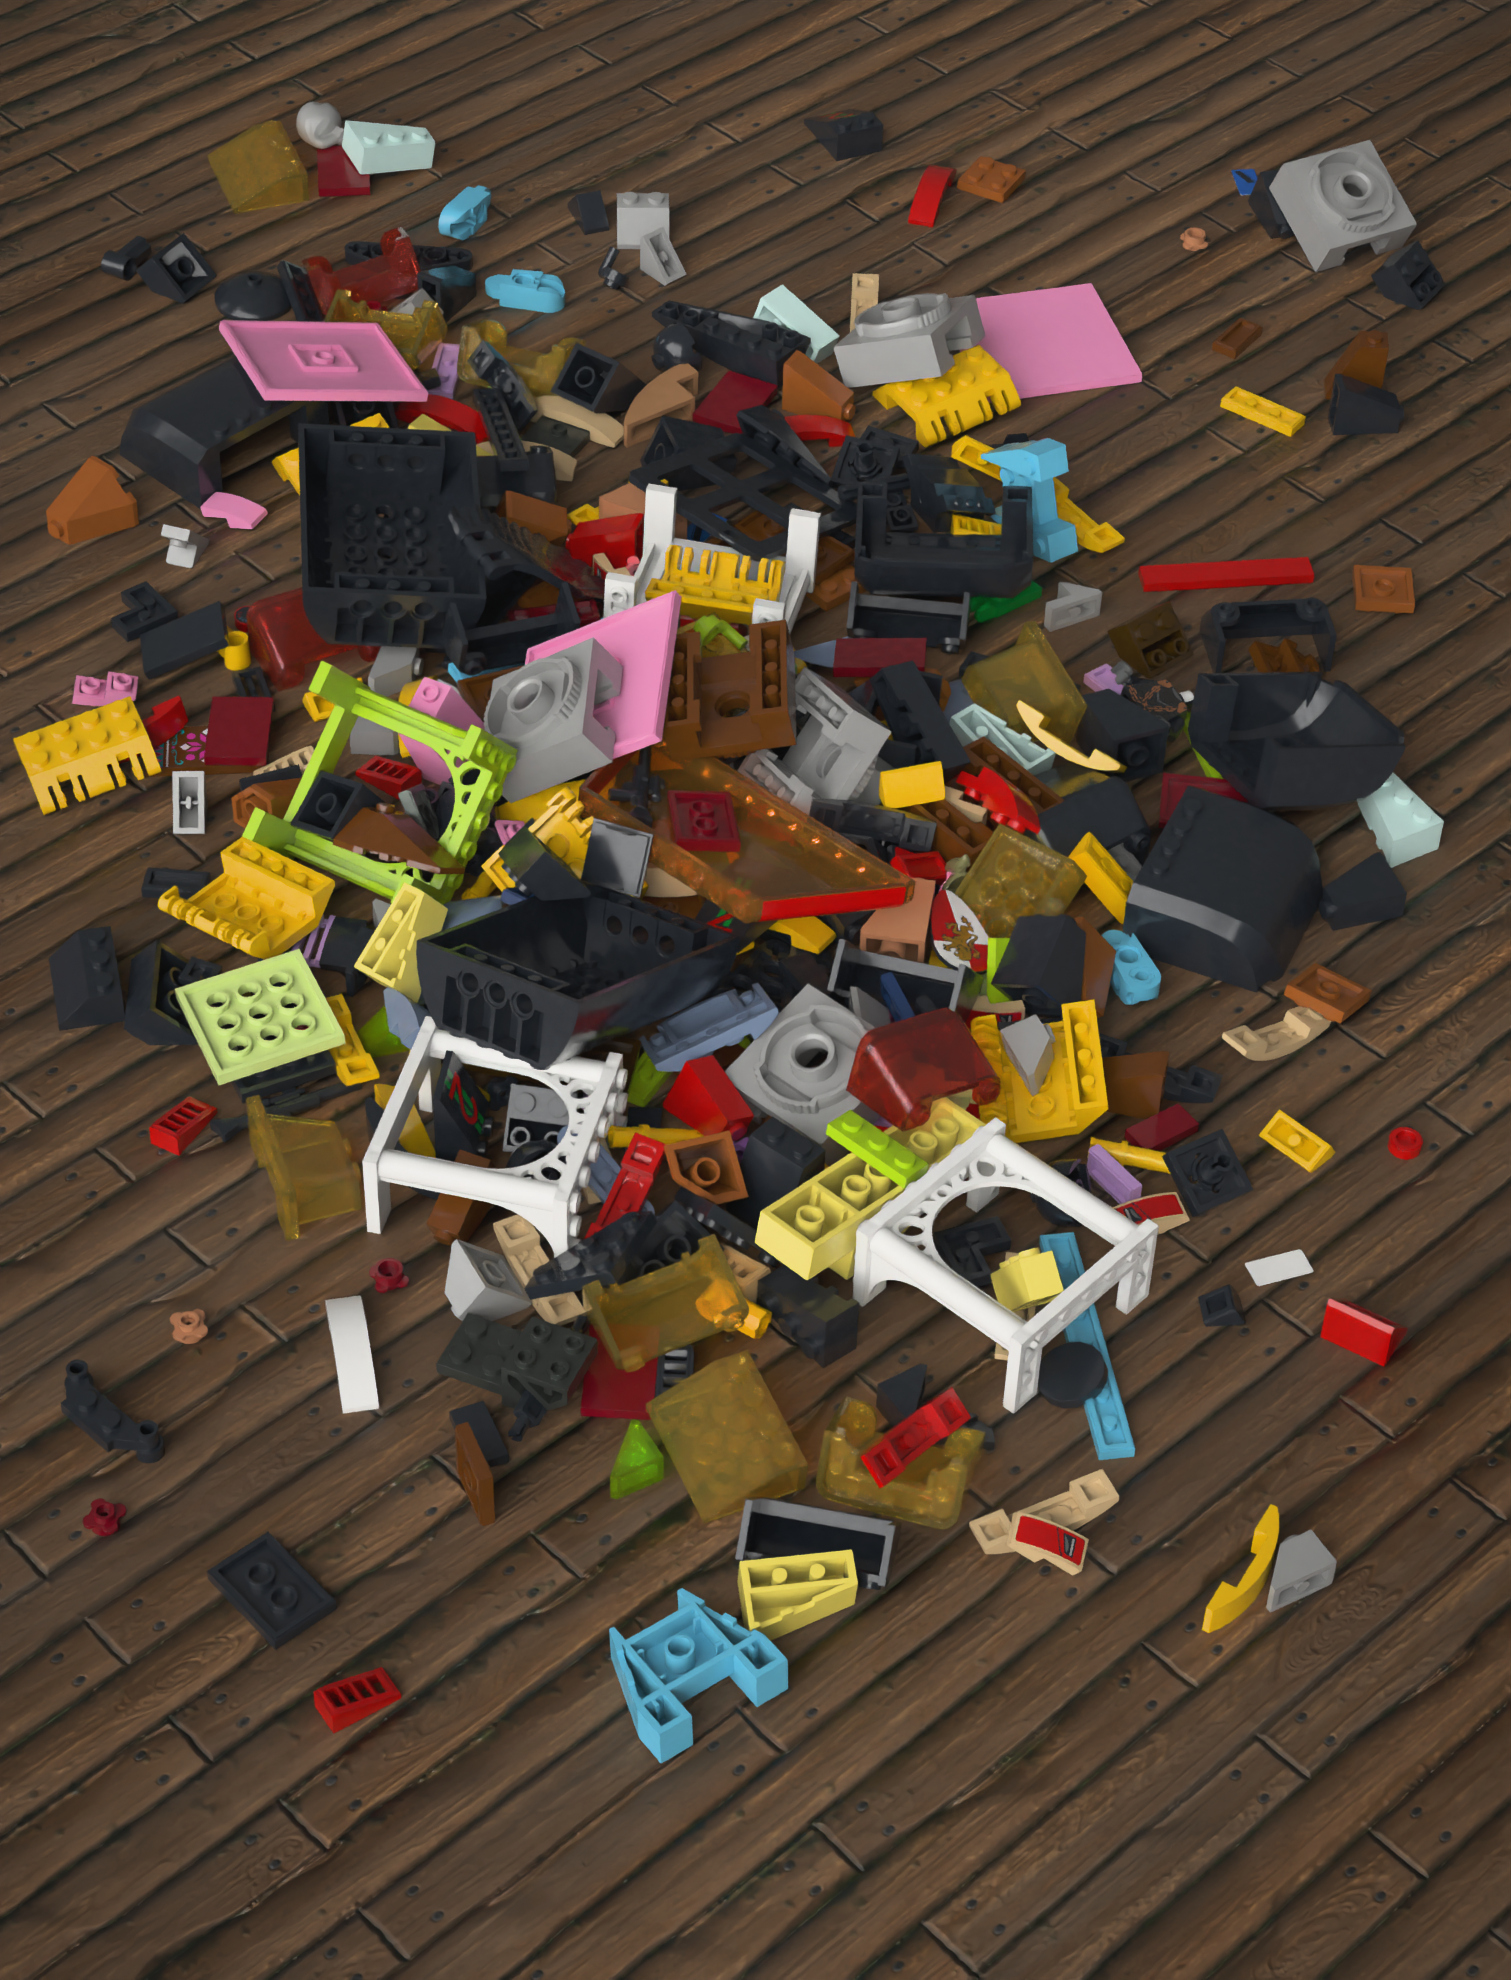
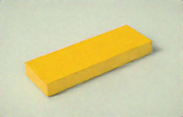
M1237 386L1221 399L1220 407L1290 437L1305 424L1306 416Z

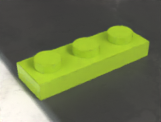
M851 1109L827 1125L826 1135L904 1189L912 1181L916 1182L927 1173L929 1163Z

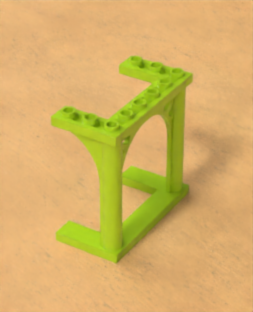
M321 661L308 690L335 704L283 820L255 807L242 837L293 860L294 857L299 858L391 900V903L404 882L425 892L442 905L450 902L455 890L462 884L464 874L435 873L431 883H427L422 877V870L406 866V862H377L358 853L335 846L331 841L294 828L290 824L320 770L333 774L356 720L360 716L431 747L445 761L454 782L455 804L449 825L437 842L460 864L466 867L468 861L476 853V843L481 832L489 824L493 805L502 795L503 783L507 774L513 770L516 764L518 750L477 726L471 724L469 730L466 731L374 692L366 684L333 665ZM457 757H460L465 762L459 768L456 766ZM479 769L481 771L475 784L468 786L462 783L464 774L469 770ZM467 793H471L467 803L465 804V795ZM408 869H413V877L405 874Z

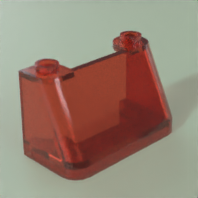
M402 226L391 229L382 235L380 246L383 255L333 272L331 264L323 256H312L301 260L315 298L324 315L330 318H338L360 310L361 306L366 302L378 301L381 303L418 289L417 274L421 270L410 237Z
M302 587L253 603L247 611L250 652L278 692L292 688L303 680L305 664L357 648L359 656L364 661L373 662L376 660L381 646L328 644L313 629L306 616L302 598Z
M941 1008L868 1031L862 1037L857 1047L846 1091L904 1132L924 1125L931 1115L932 1102L950 1095L973 1089L972 1099L980 1106L996 1102L1001 1091V1081L962 1018L949 1008Z

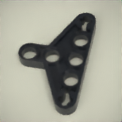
M364 241L349 242L344 247L345 261L348 264L389 279V295L395 299H406L413 294L415 283L418 282L417 274L420 271L453 265L470 271L473 267L471 251L463 248Z
M766 940L733 972H729L723 983L706 999L733 990L731 987L744 989L745 991L736 990L738 996L749 990L753 992L751 984L759 983L766 993H773L777 996L769 998L780 1013L785 1008L787 978L778 969L779 960L790 956L789 946L780 940ZM772 955L777 956V960L771 959ZM766 973H774L780 977L769 976ZM750 1034L746 1035L750 1043L754 1041Z

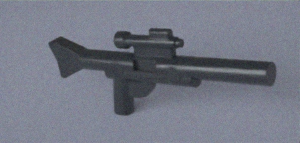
M651 746L639 749L638 765L633 768L632 782H625L622 785V789L609 788L608 790L609 801L631 802L635 806V809L628 814V824L638 825L649 830L652 829L653 819L647 810L648 795L651 794V800L654 803H658L662 797L660 789L665 788V779H662L660 775L650 777Z
M343 1082L307 1094H304V1088L296 1089L293 1087L282 1091V1095L270 1099H261L259 1101L261 1109L237 1118L210 1120V1129L217 1133L223 1142H227L241 1130L259 1125V1127L264 1128L266 1140L269 1143H275L280 1138L278 1130L288 1126L292 1121L291 1117L321 1107L320 1103L361 1090L362 1084L346 1086Z

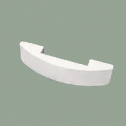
M361 1296L325 1300L343 1414L379 1409L372 1354Z

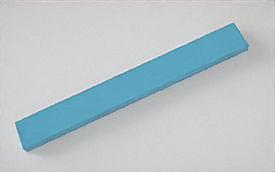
M1074 1232L1040 1235L1039 1245L1041 1253L1053 1251L1065 1290L1085 1273ZM1093 1303L1064 1328L1063 1333L1066 1343L1083 1342L1094 1346L1102 1354L1108 1369L1107 1383L1102 1392L1093 1399L1091 1397L1084 1401V1409L1098 1460L1134 1457L1135 1445Z

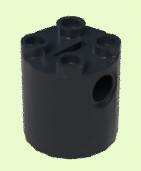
M455 788L446 791L436 804L439 839L446 831L453 814ZM467 793L465 795V804L467 803L471 793ZM497 801L490 812L489 824L481 832L476 843V853L465 867L464 873H470L474 877H479L484 872L481 866L503 845L494 825L497 820H500Z

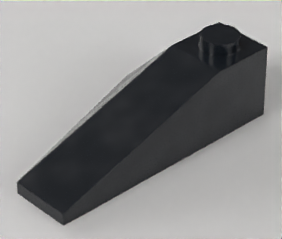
M763 405L740 410L736 414L744 435L835 490L829 475L778 410H770Z
M677 1200L666 1205L655 1216L657 1224L619 1281L615 1284L590 1288L581 1298V1301L605 1325L701 1275L725 1250Z

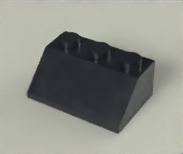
M525 825L498 853L504 861L501 867L527 897L534 894L541 901L587 898L591 894L590 890L571 867Z
M111 926L78 930L49 957L59 1031L125 1021L122 990Z
M155 940L131 959L124 1030L148 1045H197L198 1042L175 994V989L183 986L179 983V977L189 960L159 940Z

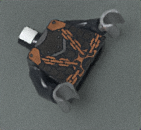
M1119 661L1111 669V673L1116 675V683L1124 686L1121 696L1166 722L1169 726L1167 742H1174L1185 727L1188 709L1192 708L1193 693L1189 690L1178 693L1171 682L1166 679L1154 681L1138 678L1133 674L1132 668L1126 662Z

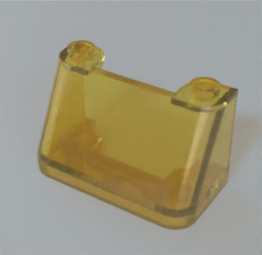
M339 289L335 293L324 322L378 323L411 369H417L442 343L448 331L440 308L435 301L424 300L422 307H415L413 314L410 315L371 310L366 301L361 300L358 304L350 299V291Z
M482 319L462 326L457 373L464 382L492 388L486 380L480 379L467 362L475 349L484 340L515 369L531 391L533 397L557 396L550 392L576 342L585 346L586 340L568 337L561 340L559 344L553 345L552 351L549 354L507 346L508 336L505 326L497 321Z
M715 1234L699 1239L700 1249L691 1257L688 1251L682 1253L680 1262L618 1286L617 1283L610 1284L609 1288L606 1289L601 1286L599 1280L582 1286L583 1308L617 1369H625L626 1372L636 1371L649 1360L723 1330L726 1332L735 1331L745 1324L744 1320L749 1314V1306Z
M845 1396L824 1431L816 1476L818 1492L824 1498L833 1502L936 1529L952 1527L957 1522L983 1449L986 1432L971 1428H958L948 1436L945 1449L931 1446L908 1464L905 1471L886 1486L879 1488L860 1458L868 1447L884 1435V1433L876 1432L877 1414L869 1403Z

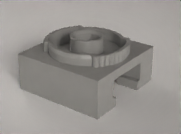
M1370 140L1284 163L1269 187L1315 273L1342 265L1345 260L1344 255L1349 248L1370 243L1376 255L1402 248L1417 225Z
M923 293L884 301L863 311L854 320L856 328L833 348L843 383L846 387L851 388L941 377L955 365L953 355L949 354V351L973 348L985 337V332L975 295L949 298L946 293L940 295Z
M594 637L546 658L532 661L520 669L493 680L491 697L486 706L483 719L485 722L483 725L485 726V731L518 750L516 764L513 770L507 774L503 783L502 796L510 803L613 762L616 733L609 726L604 728L593 717V708L596 704L620 695L623 666Z
M804 667L795 680L796 709L804 714L808 711L811 716L796 738L797 745L790 747L782 761L777 759L778 756L771 749H762L760 751L757 750L755 753H750L746 756L737 772L785 818L806 828L812 799L855 801L859 797L874 772L879 751L891 734V731L842 688ZM812 832L821 838H823V836L825 835L822 833Z
M807 984L778 1014L771 1025L725 1071L753 1112V1121L760 1124L761 1118L767 1115L778 1119L825 1149V1163L829 1167L842 1159L849 1150L826 1135L828 1123L851 1109L873 1125L888 1109L882 1093L883 1088L886 1086L906 1090L916 1079L908 1048L810 984ZM819 1051L823 1054L828 1052L827 1059L821 1065L814 1068L805 1067Z

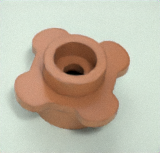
M1188 228L1185 230V233L1180 235V239L1184 242L1182 246L1185 249L1197 251L1208 247V243L1205 242V231L1200 228Z
M195 1309L193 1311L172 1314L170 1323L175 1328L172 1332L173 1338L184 1344H193L205 1337L208 1333V1328L203 1322L206 1317L205 1312Z

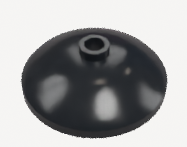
M249 271L233 275L226 279L215 292L216 308L221 314L232 320L271 321L285 315L292 309L281 277L270 272Z

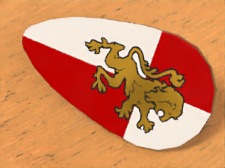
M949 890L939 891L933 901L930 915V937L934 952L939 960L953 970L958 971L959 964H963L979 975L987 972L988 935L971 909L958 896Z

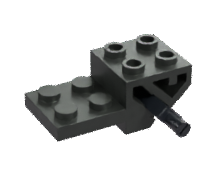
M467 1313L437 1361L436 1369L437 1373L502 1395V1405L513 1408V1414L517 1417L511 1430L508 1432V1436H513L512 1440L520 1442L529 1428L540 1424L547 1410L556 1409L569 1403L598 1353V1339L584 1335L591 1322L583 1315L577 1316L573 1326L568 1329L531 1317L522 1332Z

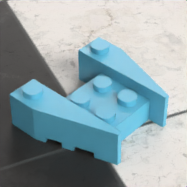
M1044 438L1038 441L1031 440L1024 443L1006 444L981 454V459L1000 466V478L1003 486L1032 487L1033 555L1051 563L1078 552L1075 525L1058 518L1053 481L1054 477L1069 472L1066 445L1050 438ZM1002 506L995 508L996 514L990 516L998 524H1001Z
M683 1588L677 1590L678 1611L625 1640L615 1627L609 1629L611 1659L638 1737L661 1764L693 1745L692 1715L681 1704L728 1676L756 1707L788 1689V1660L766 1635L755 1629L749 1631L737 1624L736 1618L727 1613L721 1615L705 1606L704 1600Z

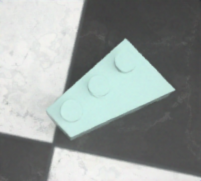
M345 120L342 148L360 175L432 168L435 140L428 130L422 127Z
M783 284L760 299L753 317L774 322L782 327L810 337L811 343L805 355L817 364L833 354V347L837 344L840 337Z
M975 703L953 715L950 719L949 724L962 747L985 736L1032 775L1045 772L1052 767L1056 755L1054 751L1050 748L1044 750L1031 742V737L1025 733L1019 735L1006 727L1007 722Z
M1394 773L1377 791L1366 799L1358 801V806L1369 829H1373L1376 835V844L1379 849L1383 850L1386 861L1391 868L1438 849L1444 821Z

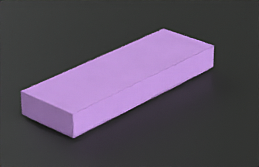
M439 343L432 368H436L441 385L440 387L427 390L428 394L443 396L453 400L466 355V345Z

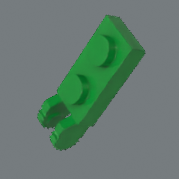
M1032 580L1031 585L1015 598L970 597V613H975L974 618L979 623L994 617L998 618L1042 596V587Z

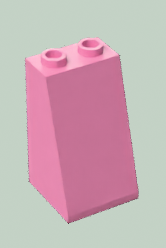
M427 677L423 678L409 704V707L466 731L469 730L471 724L483 730L485 727L483 725L484 722L452 686ZM398 733L417 768L422 771V777L425 780L441 785L442 781L450 783L448 779L452 776L445 761L435 750ZM457 757L456 766L459 768L465 762L460 757Z

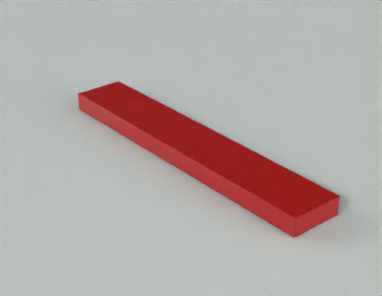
M1308 557L1139 566L1138 571L1143 592L1313 583L1314 572Z

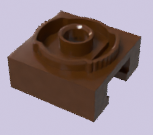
M786 620L750 624V652L702 658L700 631L676 635L663 728L672 761L709 756L735 758L736 756L742 757L743 755L755 753L757 750L797 745L795 654ZM734 708H745L748 710L741 716L723 717L726 712Z
M985 736L963 747L971 762L961 771L978 777L985 766L996 772L1026 794L1033 804L1037 815L1065 801ZM958 777L944 784V786L963 792L966 789L955 782ZM963 793V801L982 807V801L977 802ZM945 799L897 808L898 810L936 821L937 825L930 852L939 851L945 863L953 858H961L964 854H967L970 858V867L966 869V872L975 878L979 885L997 876L1007 874L1009 871H1013L1014 868L1022 863L1025 832L1021 834L1009 826L1005 827L990 818L992 812L987 810L985 826L981 822L973 823Z

